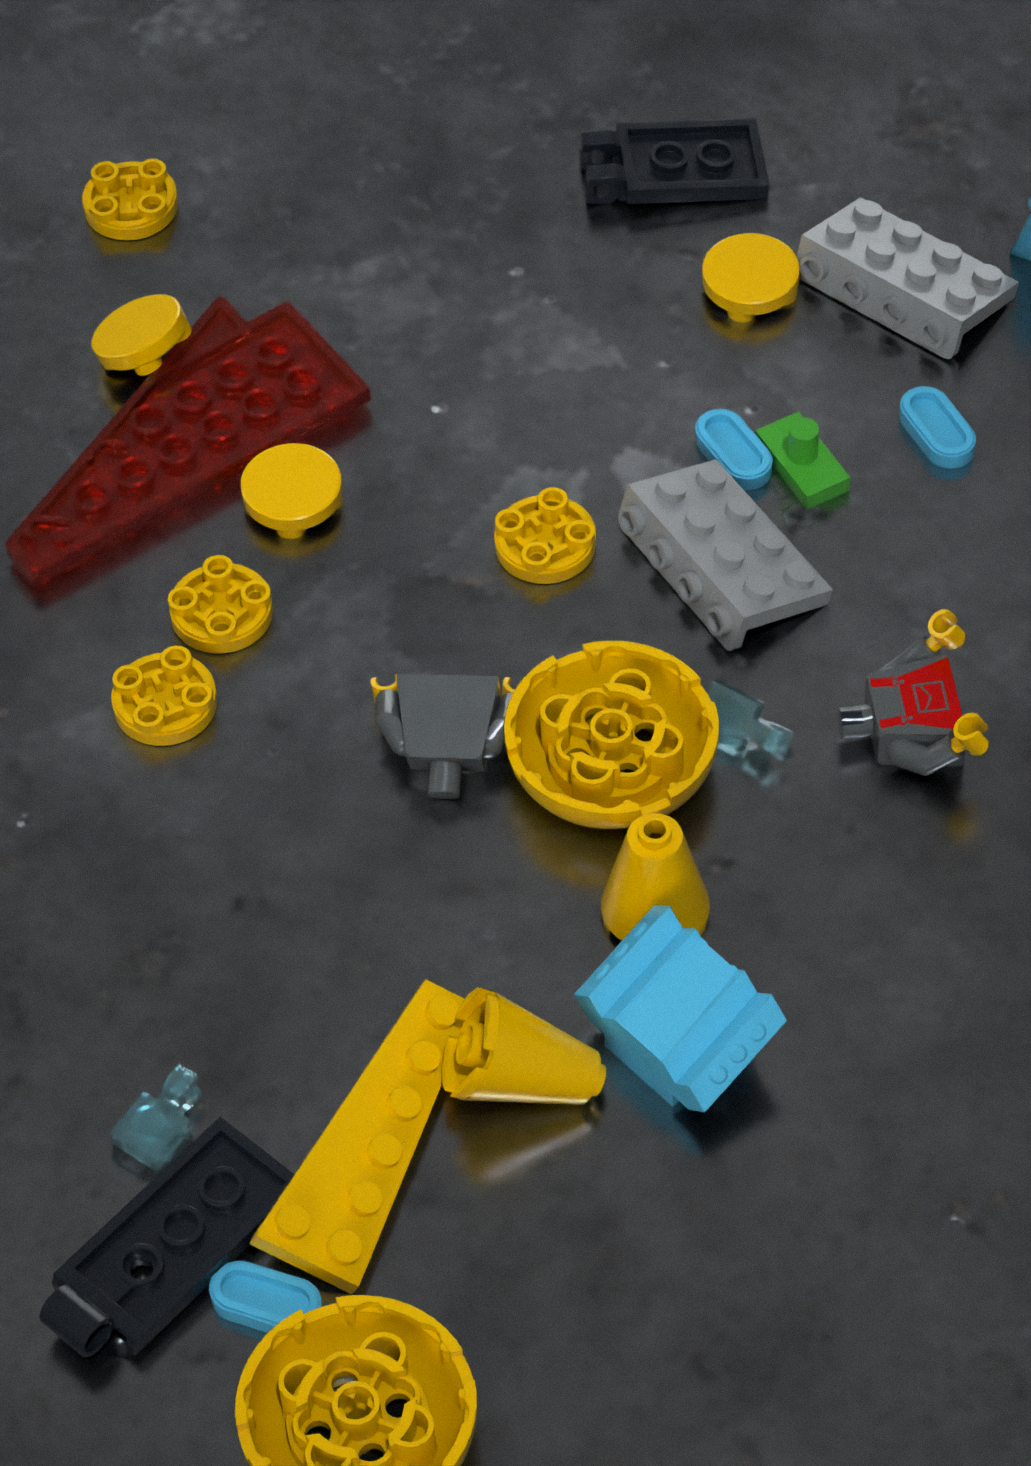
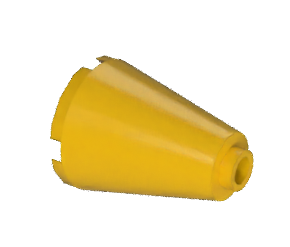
M650 813L638 817L631 823L601 897L603 925L609 934L611 931L621 941L654 905L670 906L683 928H696L700 935L705 931L710 914L709 895L683 831L677 821L670 816Z
M477 987L467 995L460 1005L455 1019L462 1020L464 1023L458 1038L448 1036L442 1063V1085L445 1091L452 1093L451 1097L463 1101L584 1105L591 1096L596 1097L601 1092L606 1078V1067L604 1064H601V1057L597 1050L493 990Z

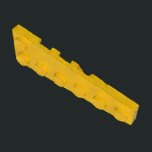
M427 979L424 980L253 1235L250 1245L351 1295L356 1291L361 1283L441 1088L445 1045L448 1036L459 1037L464 1021L455 1019L460 1005L465 1000L464 998Z

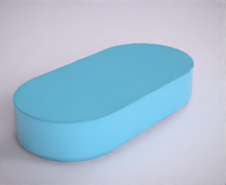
M919 386L908 390L902 396L899 410L900 422L933 464L942 468L955 469L965 466L973 459L976 446L975 432L942 391L929 386Z
M713 409L705 412L698 418L695 425V443L708 461L717 459L745 491L759 489L769 482L772 476V455L737 413L727 409Z
M247 1261L226 1263L211 1277L209 1283L211 1303L219 1316L228 1321L266 1333L300 1309H302L304 1314L322 1307L321 1295L318 1289L308 1280Z

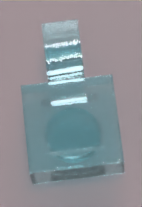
M722 680L712 682L708 695L711 701L715 702L718 712L719 743L739 752L745 751L750 740L774 754H777L779 750L787 752L795 733L784 726L760 718L766 704L765 702Z
M179 1064L169 1074L158 1099L143 1092L109 1133L112 1144L155 1171H158L191 1130L189 1119L183 1114L196 1103L202 1093V1090L194 1085L198 1075Z

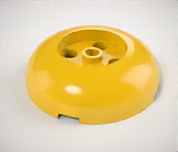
M590 642L582 644L583 651L566 655L557 660L554 655L550 656L534 667L522 679L510 698L505 714L504 737L506 752L512 770L521 786L532 799L553 815L589 828L627 829L635 819L642 815L650 813L669 815L676 811L698 791L706 780L716 757L719 741L717 708L715 702L711 701L709 695L702 687L701 678L688 665L673 655L635 642ZM644 729L652 735L650 741H641L635 734L637 731ZM624 769H632L635 772L625 773L621 771Z
M348 1295L335 1297L336 1303L316 1308L304 1314L302 1309H300L270 1330L255 1347L245 1364L237 1387L235 1418L240 1444L249 1466H461L471 1446L477 1419V1391L470 1367L463 1355V1349L441 1323L410 1304L381 1296ZM342 1385L336 1392L333 1390V1388ZM404 1399L408 1402L404 1404L401 1417H392L387 1413L386 1407L391 1401ZM317 1426L325 1427L331 1432L329 1440L320 1433L306 1434L310 1429ZM368 1449H378L384 1454L383 1457L376 1461L360 1459L362 1453Z

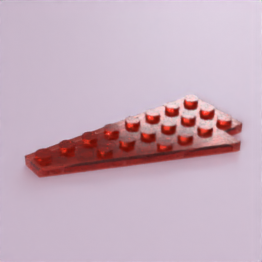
M222 295L216 298L191 327L192 332L190 336L174 346L162 360L161 366L148 376L6 540L7 556L30 584L35 587L242 473L247 464L262 451L281 444L296 443L371 401L370 387L288 300L247 322Z

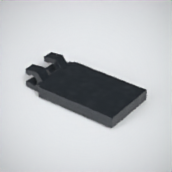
M756 118L617 123L616 132L612 130L581 132L582 149L579 150L581 170H586L588 182L585 183L584 188L586 203L611 204L618 197L619 201L626 200L627 204L768 199L770 184Z

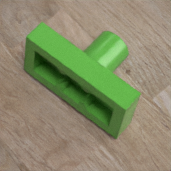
M798 411L755 430L756 436L772 455V466L806 510L850 491L851 477L819 438V426L814 420L803 417Z

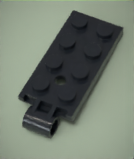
M220 1116L53 1273L51 1282L55 1291L42 1306L39 1315L40 1321L82 1357L92 1356L99 1351L108 1341L114 1329L127 1338V1350L136 1356L209 1285L211 1277L226 1263L234 1261L250 1246L253 1235L295 1174ZM139 1265H148L153 1269L152 1274L145 1279H135L131 1276L133 1269Z

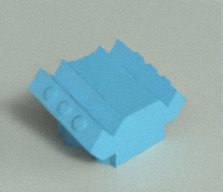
M654 905L574 993L575 999L588 1020L604 1033L606 1048L672 1107L680 1101L688 1110L704 1113L787 1021L772 994L758 993L745 970H739L733 964H729L708 945L696 928H683L670 906Z

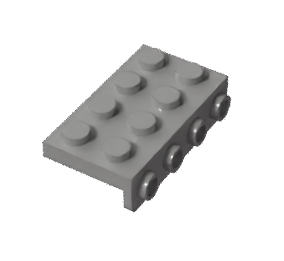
M861 197L802 234L797 253L800 280L944 359H950L958 353L963 334L1013 300L1019 285L1018 281L1003 274L996 266L984 264L962 252L958 246L941 241L923 231L917 224L904 221L883 210L878 203Z
M717 459L627 484L618 513V523L622 531L641 550L651 565L660 572L678 593L681 600L691 608L709 632L717 638L726 650L732 651L740 648L746 631L828 605L833 589Z

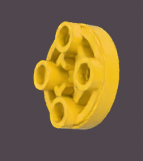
M151 158L143 162L129 161L117 164L103 161L94 165L91 169V179L84 188L82 203L88 224L99 234L116 240H138L152 236L169 225L178 209V196L174 180L167 173L166 165L161 160Z
M758 233L737 234L719 241L707 252L702 264V284L707 296L716 305L727 310L730 319L745 323L753 320L756 315L775 311L796 300L799 285V262L793 250L784 242L774 237Z
M164 294L149 295L128 302L108 315L95 330L91 346L105 369H134L137 375L144 376L156 371L162 364L161 356L171 350L177 343L187 339L192 332V328L182 307L174 297Z
M288 443L268 448L256 455L247 464L241 477L242 500L246 511L258 523L275 529L282 538L295 539L302 536L306 529L325 521L343 503L342 479L337 463L329 454L311 445Z
M556 487L545 488L538 495L519 500L507 509L497 513L494 530L495 553L503 568L511 575L523 581L536 584H553L566 581L581 573L593 559L596 550L595 524L590 514L581 505L568 499L567 493L564 490Z
M214 555L207 558L202 567L185 575L168 595L170 618L175 633L185 644L198 651L224 654L244 649L260 639L272 621L273 604L269 585L257 572L243 565L232 563V560L224 555Z
M176 645L167 647L161 653L150 654L137 659L129 665H123L113 673L111 702L115 720L125 734L138 742L153 746H169L185 742L201 733L215 715L217 693L214 679L210 671L200 661L192 658L190 651L185 647Z

